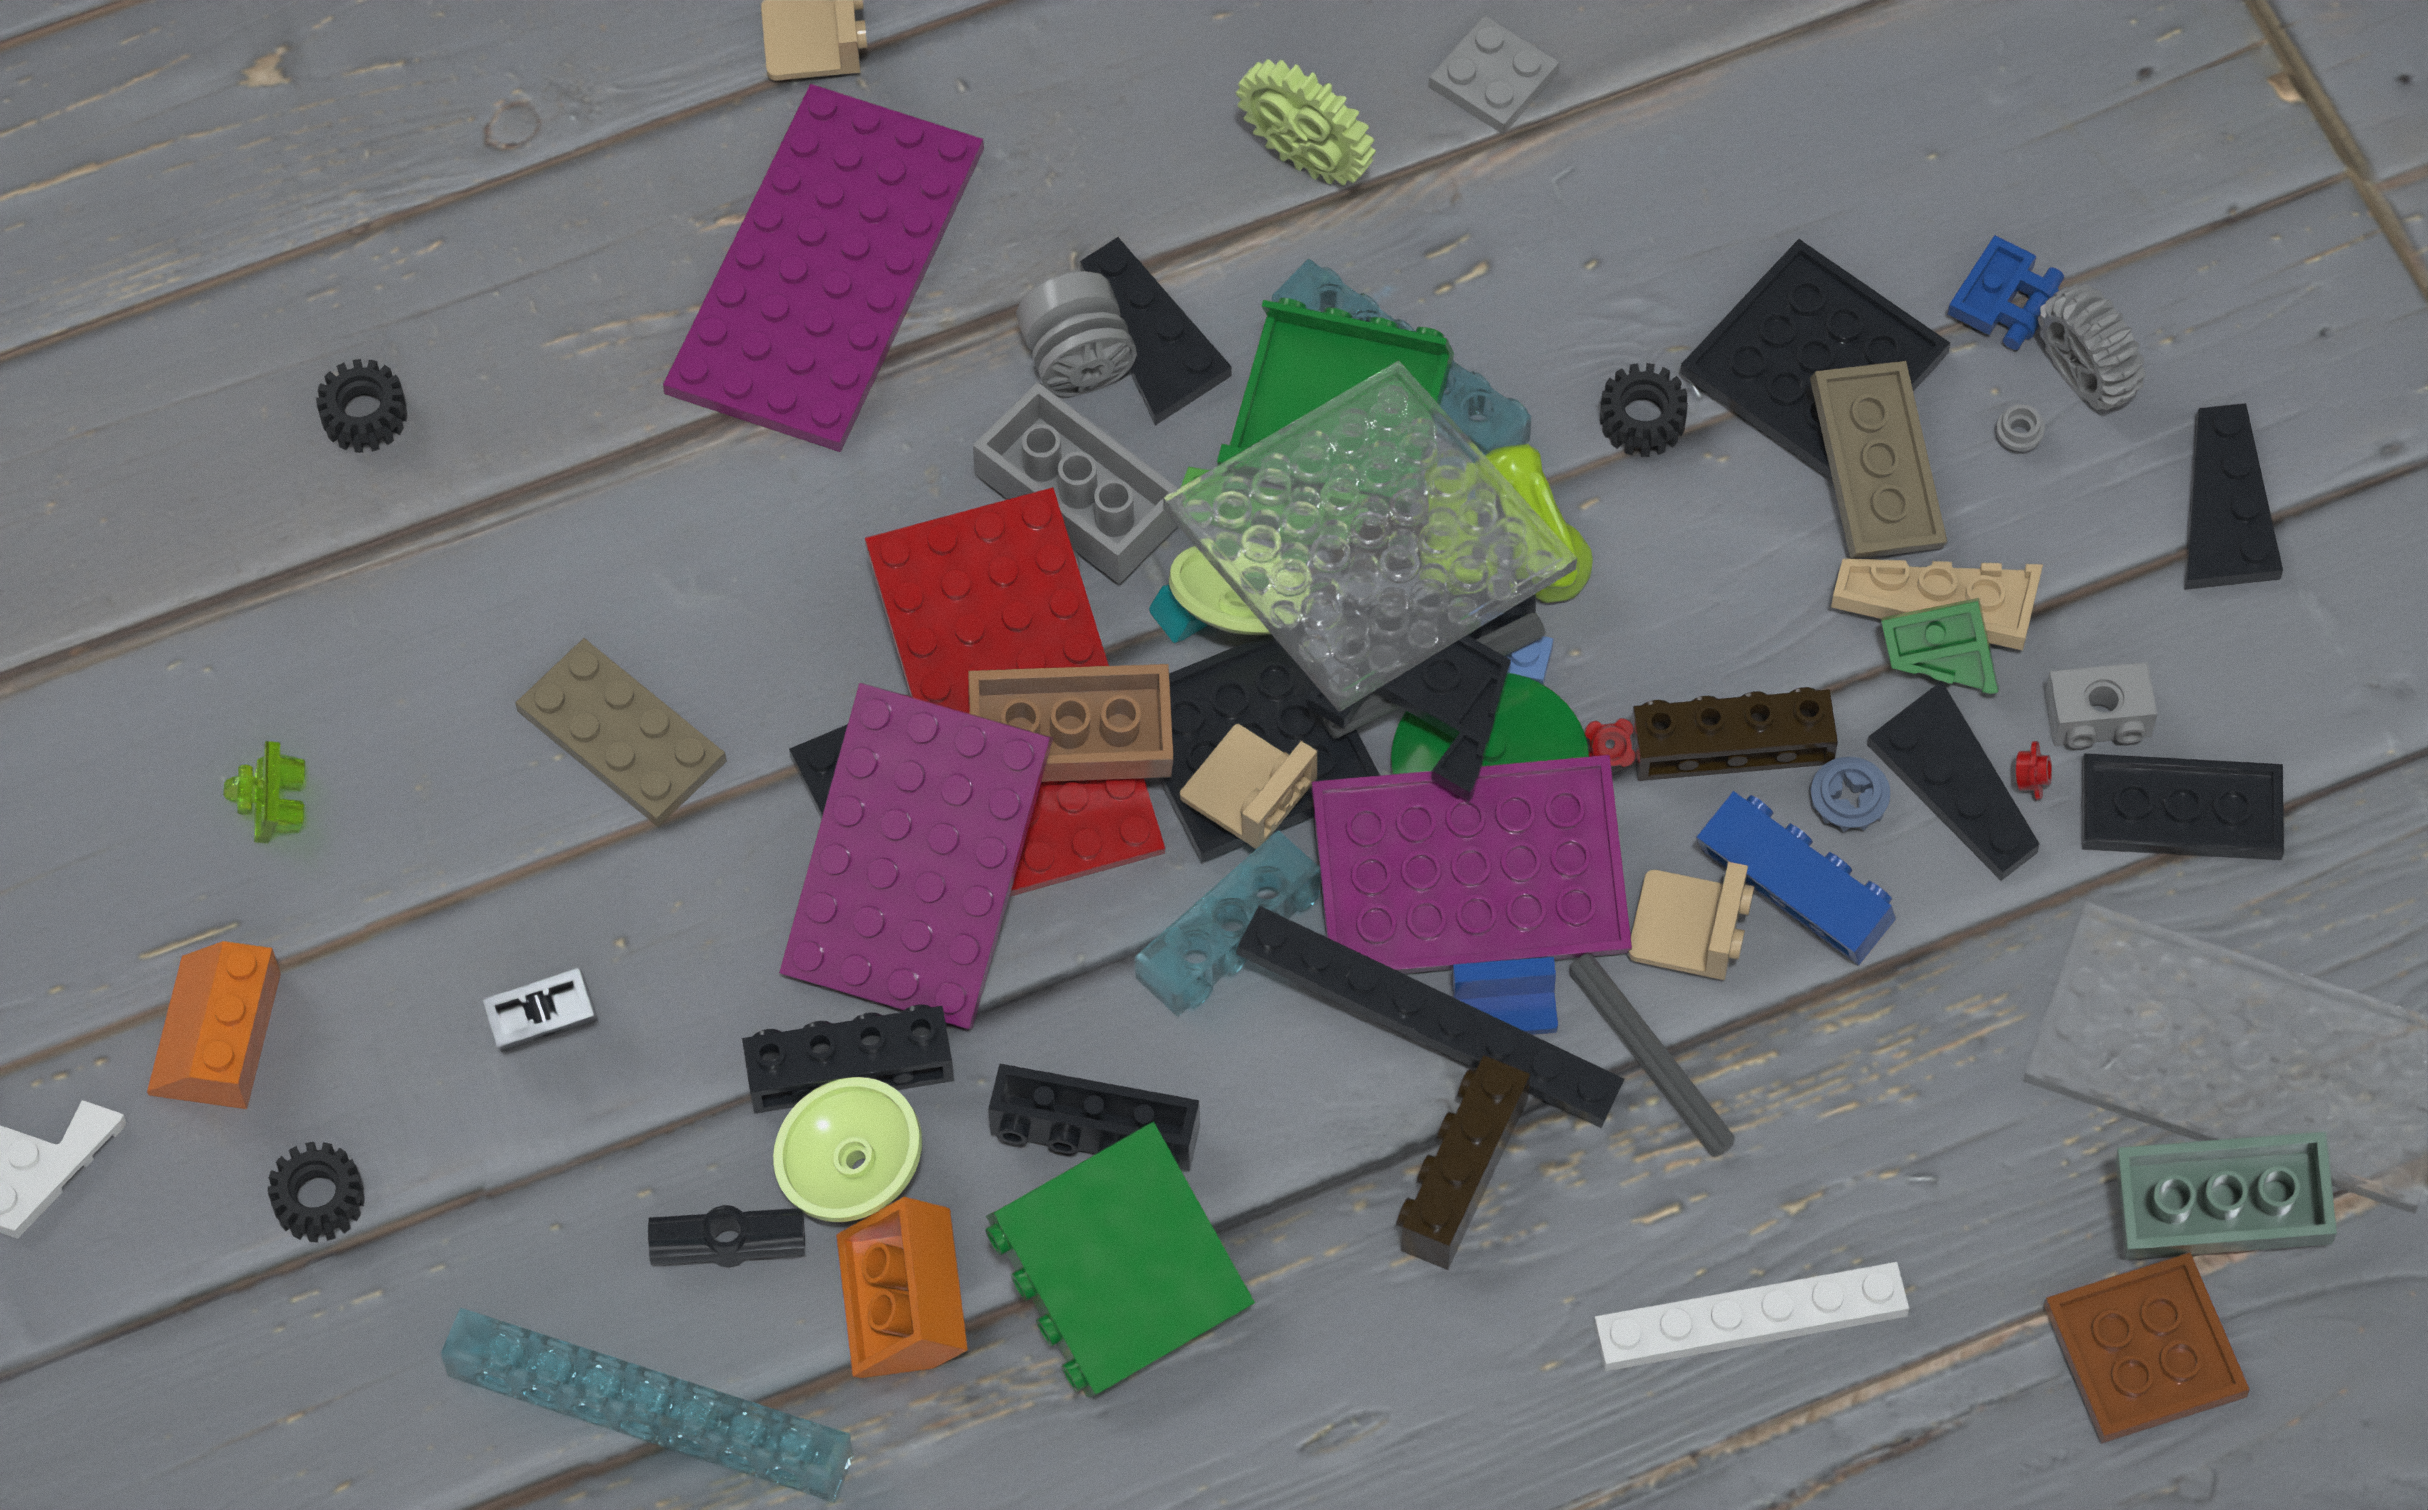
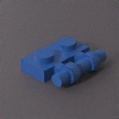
M1994 235L1950 302L1948 315L1988 335L1991 334L1997 323L2001 322L2009 328L2003 338L2004 344L2010 349L2018 350L2024 340L2031 339L2040 326L2038 322L2040 307L2049 298L2053 297V294L2059 291L2058 287L2064 280V274L2054 267L2048 268L2043 277L2031 272L2035 266L2036 255ZM2019 290L2030 297L2023 309L2011 303Z

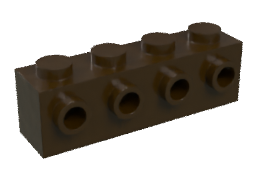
M1801 687L1789 693L1768 695L1764 692L1753 691L1733 698L1718 699L1715 696H1700L1686 702L1669 703L1665 700H1652L1643 705L1633 706L1631 724L1634 731L1632 733V741L1636 754L1635 763L1638 781L1821 766L1834 760L1836 756L1838 739L1830 689L1815 690L1810 687Z
M1483 1055L1476 1071L1471 1069L1466 1071L1457 1097L1462 1099L1456 1114L1448 1111L1445 1115L1437 1136V1140L1442 1141L1436 1156L1428 1154L1424 1159L1417 1177V1183L1422 1184L1415 1200L1407 1197L1400 1210L1396 1226L1402 1228V1252L1449 1270L1528 1101L1530 1073Z

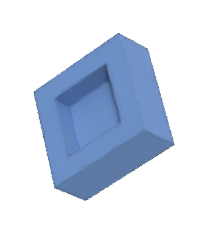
M1543 636L1541 639L1506 655L1505 657L1511 660L1510 673L1528 677L1544 685L1554 638Z

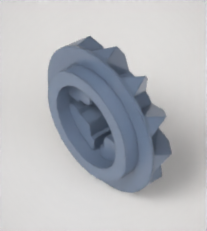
M1858 757L1836 758L1824 764L1815 774L1811 785L1813 809H1817L1822 815L1825 824L1831 822L1838 825L1843 832L1849 828L1861 827L1865 831L1871 823L1876 820L1881 821L1890 801V786L1884 773L1873 763ZM1843 780L1846 787H1849L1853 793L1861 792L1857 802L1858 808L1851 805L1848 799H1838L1842 795Z

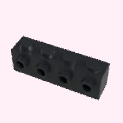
M920 1004L910 1006L900 1013L888 1015L864 1013L856 1016L851 1021L838 1023L815 1021L801 1029L783 1032L778 1029H765L755 1033L752 1037L742 1038L754 1114L793 1108L811 1091L829 1082L844 1078L863 1077L875 1079L892 1086L896 1090L954 1081L952 1057L943 1006L931 1007Z
M1000 1063L988 1108L991 1134L998 1135L1003 1141L1012 1144H1025L1027 1141L1047 1144L1051 1149L1066 1154L1075 1153L1077 1150L1097 1154L1141 1127L1154 1122L1179 1168L1190 1171L1200 1129V1100Z

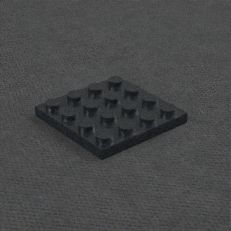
M1798 239L1681 363L1680 374L1832 480L1810 377L1815 371L1906 361L1914 391L1949 353L1950 342L1814 248Z
M1301 623L1278 633L1260 636L1169 673L1173 766L1171 777H1159L1201 862L1247 844L1180 799L1182 788L1236 724L1245 727L1284 753L1291 754L1300 741L1317 751V779L1315 781L1380 776L1357 730L1342 737L1333 738L1325 726L1323 717L1306 707V698L1310 692L1319 686L1323 689L1332 682ZM1311 787L1274 832L1314 816Z

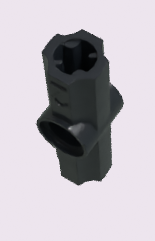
M722 1205L713 1208L707 1214L649 1217L648 1244L650 1263L655 1265L712 1261L721 1267L730 1268L738 1266L750 1258L805 1255L804 1213L799 1208L742 1212L734 1206ZM731 1230L739 1233L737 1238L729 1242H719L715 1239L723 1231Z

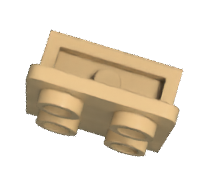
M764 0L761 3L768 77L772 80H787L861 73L858 49L867 48L865 20L856 21L855 10L864 9L863 0Z
M1728 862L1724 883L1660 870L1648 871L1644 878L1631 934L1632 950L1628 951L1629 958L1639 963L1725 980L1729 959L1739 960L1745 930L1736 929L1739 914L1749 916L1755 886L1746 885L1748 866Z

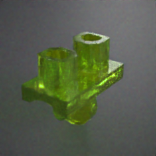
M265 741L264 756L257 759L255 764V777H253L252 766L240 765L238 767V776L231 777L224 782L223 796L227 800L237 803L238 814H251L252 803H255L254 842L268 844L274 832H299L304 821V803L298 800L280 799L279 789L300 791L305 776V759L281 755L280 742Z

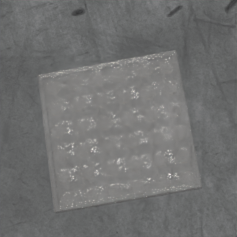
M1400 361L1393 363L1163 497V509L1339 712L1576 570L1577 557Z

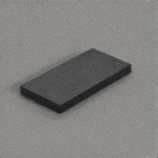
M2084 753L2082 760V850L2282 860L2284 854L2283 764Z

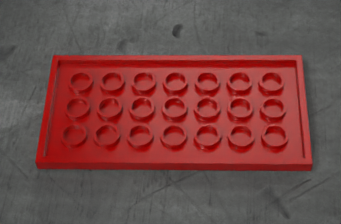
M1053 487L865 538L866 550L911 697L969 713L968 671L1109 666ZM1144 778L1041 782L1009 897L1165 854L1166 848Z

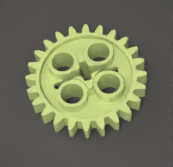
M1266 59L1263 64L1257 62L1239 82L1238 86L1240 88L1237 90L1236 95L1241 100L1237 105L1247 112L1243 119L1256 125L1253 131L1254 135L1263 136L1268 140L1265 145L1266 148L1276 149L1280 152V160L1282 161L1292 160L1295 169L1301 171L1304 167L1315 180L1321 174L1328 184H1332L1336 179L1341 185H1345L1348 180L1354 183L1373 162L1372 157L1376 150L1371 145L1375 140L1365 133L1369 126L1356 120L1359 111L1347 108L1344 105L1347 98L1345 96H1336L1332 93V85L1330 83L1323 86L1319 84L1315 73L1312 72L1307 77L1303 74L1299 65L1295 64L1290 70L1283 60H1279L1275 65L1271 60Z

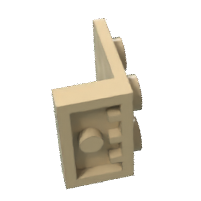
M1236 724L1182 788L1180 799L1259 851L1311 787L1312 782L1317 779V751L1300 741L1291 754L1284 753L1245 727Z

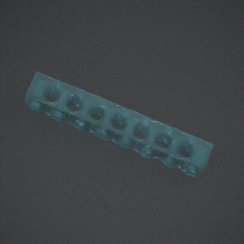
M461 1307L441 1351L448 1377L836 1503L854 1457L849 1433Z

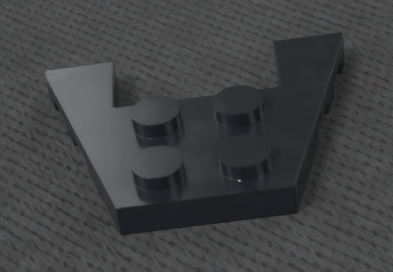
M1427 612L1380 644L1378 651L1358 665L1353 663L1339 673V678L1323 689L1319 686L1310 692L1306 698V707L1344 729L1371 692H1375L1455 738V740L1432 769V780L1470 802L1474 796L1510 673L1511 660Z

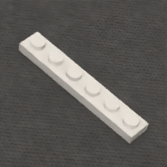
M1893 1262L1595 1316L1594 1327L1604 1370L1611 1371L1907 1317L1909 1306L1898 1263Z

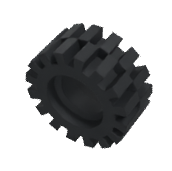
M361 359L352 360L354 368L347 370L345 363L337 366L338 376H335L331 371L324 376L326 385L320 383L318 387L317 407L323 429L327 432L328 438L333 443L338 440L339 447L347 450L350 443H352L354 451L357 453H363V445L370 444L371 451L373 452L380 450L379 440L383 439L387 446L394 441L392 431L399 435L404 429L402 421H407V405L400 380L397 375H392L391 368L384 364L381 370H379L378 362L370 359L368 366L363 367ZM371 395L380 400L379 408L366 416L354 417L347 415L344 411L345 404L357 396Z
M1638 363L1630 365L1629 375L1621 368L1615 372V381L1609 378L1605 383V391H1602L1600 425L1603 424L1602 432L1605 438L1612 436V446L1618 449L1622 443L1625 444V454L1633 456L1634 449L1640 448L1641 457H1649L1650 448L1653 447L1657 455L1662 454L1666 451V442L1673 448L1678 443V436H1682L1684 433L1688 408L1686 388L1681 389L1682 381L1677 376L1669 381L1670 370L1664 367L1657 374L1654 373L1655 364L1646 363V371H1639ZM1647 399L1659 404L1662 414L1659 418L1651 421H1640L1630 417L1626 413L1625 407L1631 401Z
M314 1142L305 1143L307 1152L301 1154L297 1146L289 1149L291 1159L287 1161L281 1156L276 1161L278 1172L271 1170L268 1177L271 1186H267L268 1196L275 1216L278 1218L280 1226L285 1231L290 1228L292 1236L299 1240L302 1239L303 1234H307L309 1242H318V1234L325 1233L327 1241L336 1239L333 1230L339 1227L345 1234L351 1229L348 1220L351 1218L358 1221L361 1215L359 1206H364V1188L357 1166L353 1159L349 1160L347 1152L341 1148L335 1153L330 1143L323 1142L321 1150L316 1149ZM326 1177L335 1184L336 1190L333 1198L322 1206L306 1207L297 1200L299 1187L311 1178Z

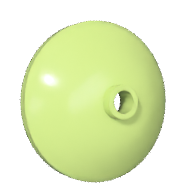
M1209 542L1190 547L1174 559L1169 574V586L1172 594L1187 612L1212 627L1234 634L1267 635L1287 630L1307 618L1312 610L1315 598V589L1311 579L1296 563L1269 549L1240 542Z
M863 1077L844 1078L829 1082L803 1097L784 1119L776 1137L773 1153V1165L777 1182L794 1206L811 1217L829 1222H848L865 1218L878 1212L895 1200L912 1179L921 1156V1126L914 1109L906 1098L895 1088L884 1082ZM865 1159V1162L860 1167L853 1169L856 1161Z

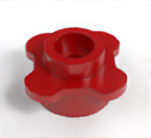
M1619 718L1615 723L1601 724L1599 721L1590 722L1584 731L1585 736L1590 741L1589 757L1610 755L1611 766L1621 765L1622 767H1627L1631 765L1636 757L1630 735L1634 731L1631 722L1625 718ZM1609 739L1615 742L1612 748H1607L1605 745Z
M2032 741L2031 751H2019L2017 754L2016 778L2019 790H2034L2036 800L2043 797V785L2051 784L2052 762L2050 755L2041 754L2039 742Z

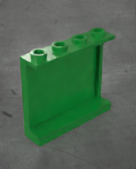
M1279 298L1278 303L1263 300L1261 307L1266 314V320L1230 445L1221 444L1217 463L1222 471L1233 474L1234 478L1320 497L1323 490L1369 497L1371 502L1370 508L1409 516L1454 357V352L1448 339L1444 338V334L1440 331L1428 327H1417L1416 331L1398 328L1395 322L1385 318L1371 317L1370 322L1353 319L1350 313L1338 308L1327 307L1324 309V312L1306 309L1307 306L1304 303L1290 298Z
M1154 1122L1141 1127L1122 1140L1002 1208L986 1215L991 1226L985 1228V1232L991 1245L1000 1256L1005 1253L1007 1254L1016 1270L1011 1274L1014 1286L1025 1301L1033 1300L1041 1315L1040 1318L1036 1319V1323L1042 1336L1051 1347L1055 1344L1058 1345L1067 1361L1061 1365L1067 1381L1074 1391L1083 1390L1086 1397L1097 1395L1255 1303Z

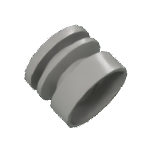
M1082 271L1067 273L1050 279L1034 288L1022 299L1016 311L1017 321L1027 347L1033 351V361L1036 369L1039 371L1041 382L1054 395L1069 397L1102 389L1120 379L1132 367L1137 357L1135 344L1129 335L1125 320L1120 317L1119 305L1109 280L1100 273Z

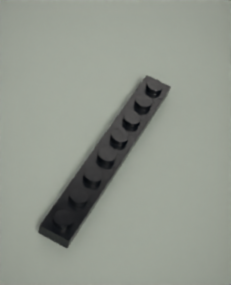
M1260 905L1257 907L1237 947L1236 955L1477 1069L1483 1055L1530 1073V1095L1602 1128L1625 1080L1616 1074Z

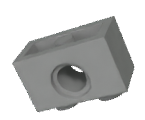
M2148 662L2049 672L2045 699L2054 746L2069 745L2073 748H2085L2096 742L2115 740L2120 743L2130 744L2152 737L2157 718V709ZM2104 705L2108 707L2111 711L2099 712L2095 710L2092 706Z

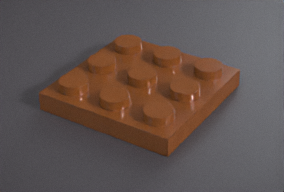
M2191 1252L2046 1297L2044 1307L2101 1443L2248 1396L2249 1386Z

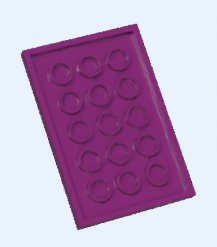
M859 683L779 973L902 1010L920 1004L931 1007L943 1006L945 1022L972 1029L1053 737L865 683Z
M1610 755L1482 766L1474 796L1470 802L1432 780V771L1312 782L1311 789L1327 938L1403 974L1453 969V964L1554 957V960L1579 958L1586 953L1593 956L1626 954L1629 950H1632Z

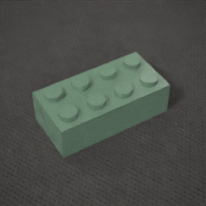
M2326 1132L2119 1147L2117 1149L2115 1162L2125 1260L2172 1257L2190 1252L2192 1255L2330 1245L2333 1244L2337 1235Z

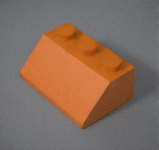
M222 941L181 957L147 1089L149 1096L240 1109L248 1108L281 976L273 948Z
M904 1196L836 1234L853 1377L866 1378L934 1369L968 1351L950 1208Z

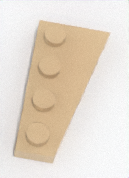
M1842 559L1831 608L1882 619L1886 616L1979 598L1989 643L2023 651L2043 565L2026 564L2025 570L2002 569V563H1981L1980 569L1952 568V562L1932 561V565L1927 567H1909L1905 560Z

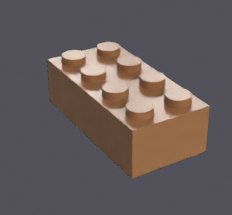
M1169 664L968 671L970 714L1053 737L1041 782L1171 777L1173 743Z

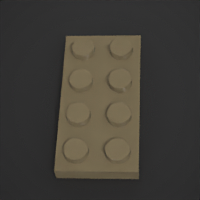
M1906 361L1815 371L1810 377V382L1850 559L1942 549L1948 541Z
M585 638L574 646L515 702L518 713L657 827L667 820L727 762L723 750Z

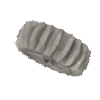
M2086 283L2083 285L2075 284L2069 288L2065 287L2053 294L2054 296L2049 298L2040 307V316L2038 317L2039 325L2042 328L2040 330V337L2046 343L2045 351L2050 354L2053 361L2052 366L2057 368L2062 379L2068 383L2070 388L2079 394L2081 401H2088L2091 407L2096 410L2104 409L2107 411L2114 406L2119 407L2129 401L2131 397L2135 396L2137 391L2143 388V379L2146 376L2145 370L2142 367L2144 358L2138 352L2139 343L2134 340L2131 334L2132 328L2128 327L2123 320V313H2118L2112 301L2104 299L2101 291L2093 289Z

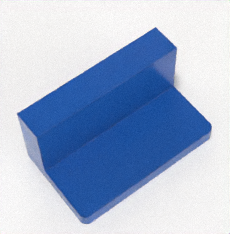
M1554 957L1453 964L1452 990L1454 998L1531 1035L1555 1033L1558 1030Z

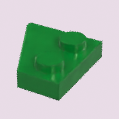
M1979 598L1882 618V627L1893 669L1912 674L1922 673L1930 675L1935 680L1951 684L1956 682L1980 688L1982 692L1989 694L1998 693L1999 686Z

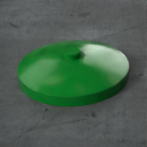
M1509 673L1482 766L1589 757L1585 733L1581 723L1568 704L1541 683L1525 676ZM1406 711L1398 724L1393 739L1391 774L1432 771L1455 738Z

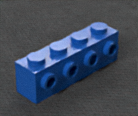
M1733 791L1697 835L1701 850L1726 869L1728 862L1747 865L1746 884L1755 886L1754 889L1857 965H1860L1896 920L1892 905L1889 904L1892 900L1891 896L1872 881H1868L1864 886L1849 874L1852 872L1851 867L1837 855L1828 852L1824 857L1810 847L1813 843L1812 839L1797 826L1791 823L1786 828L1781 826L1771 818L1774 814L1773 811L1755 796L1750 795L1746 800Z

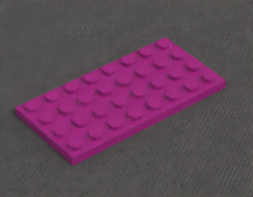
M810 84L663 383L664 394L841 452L984 151V140Z

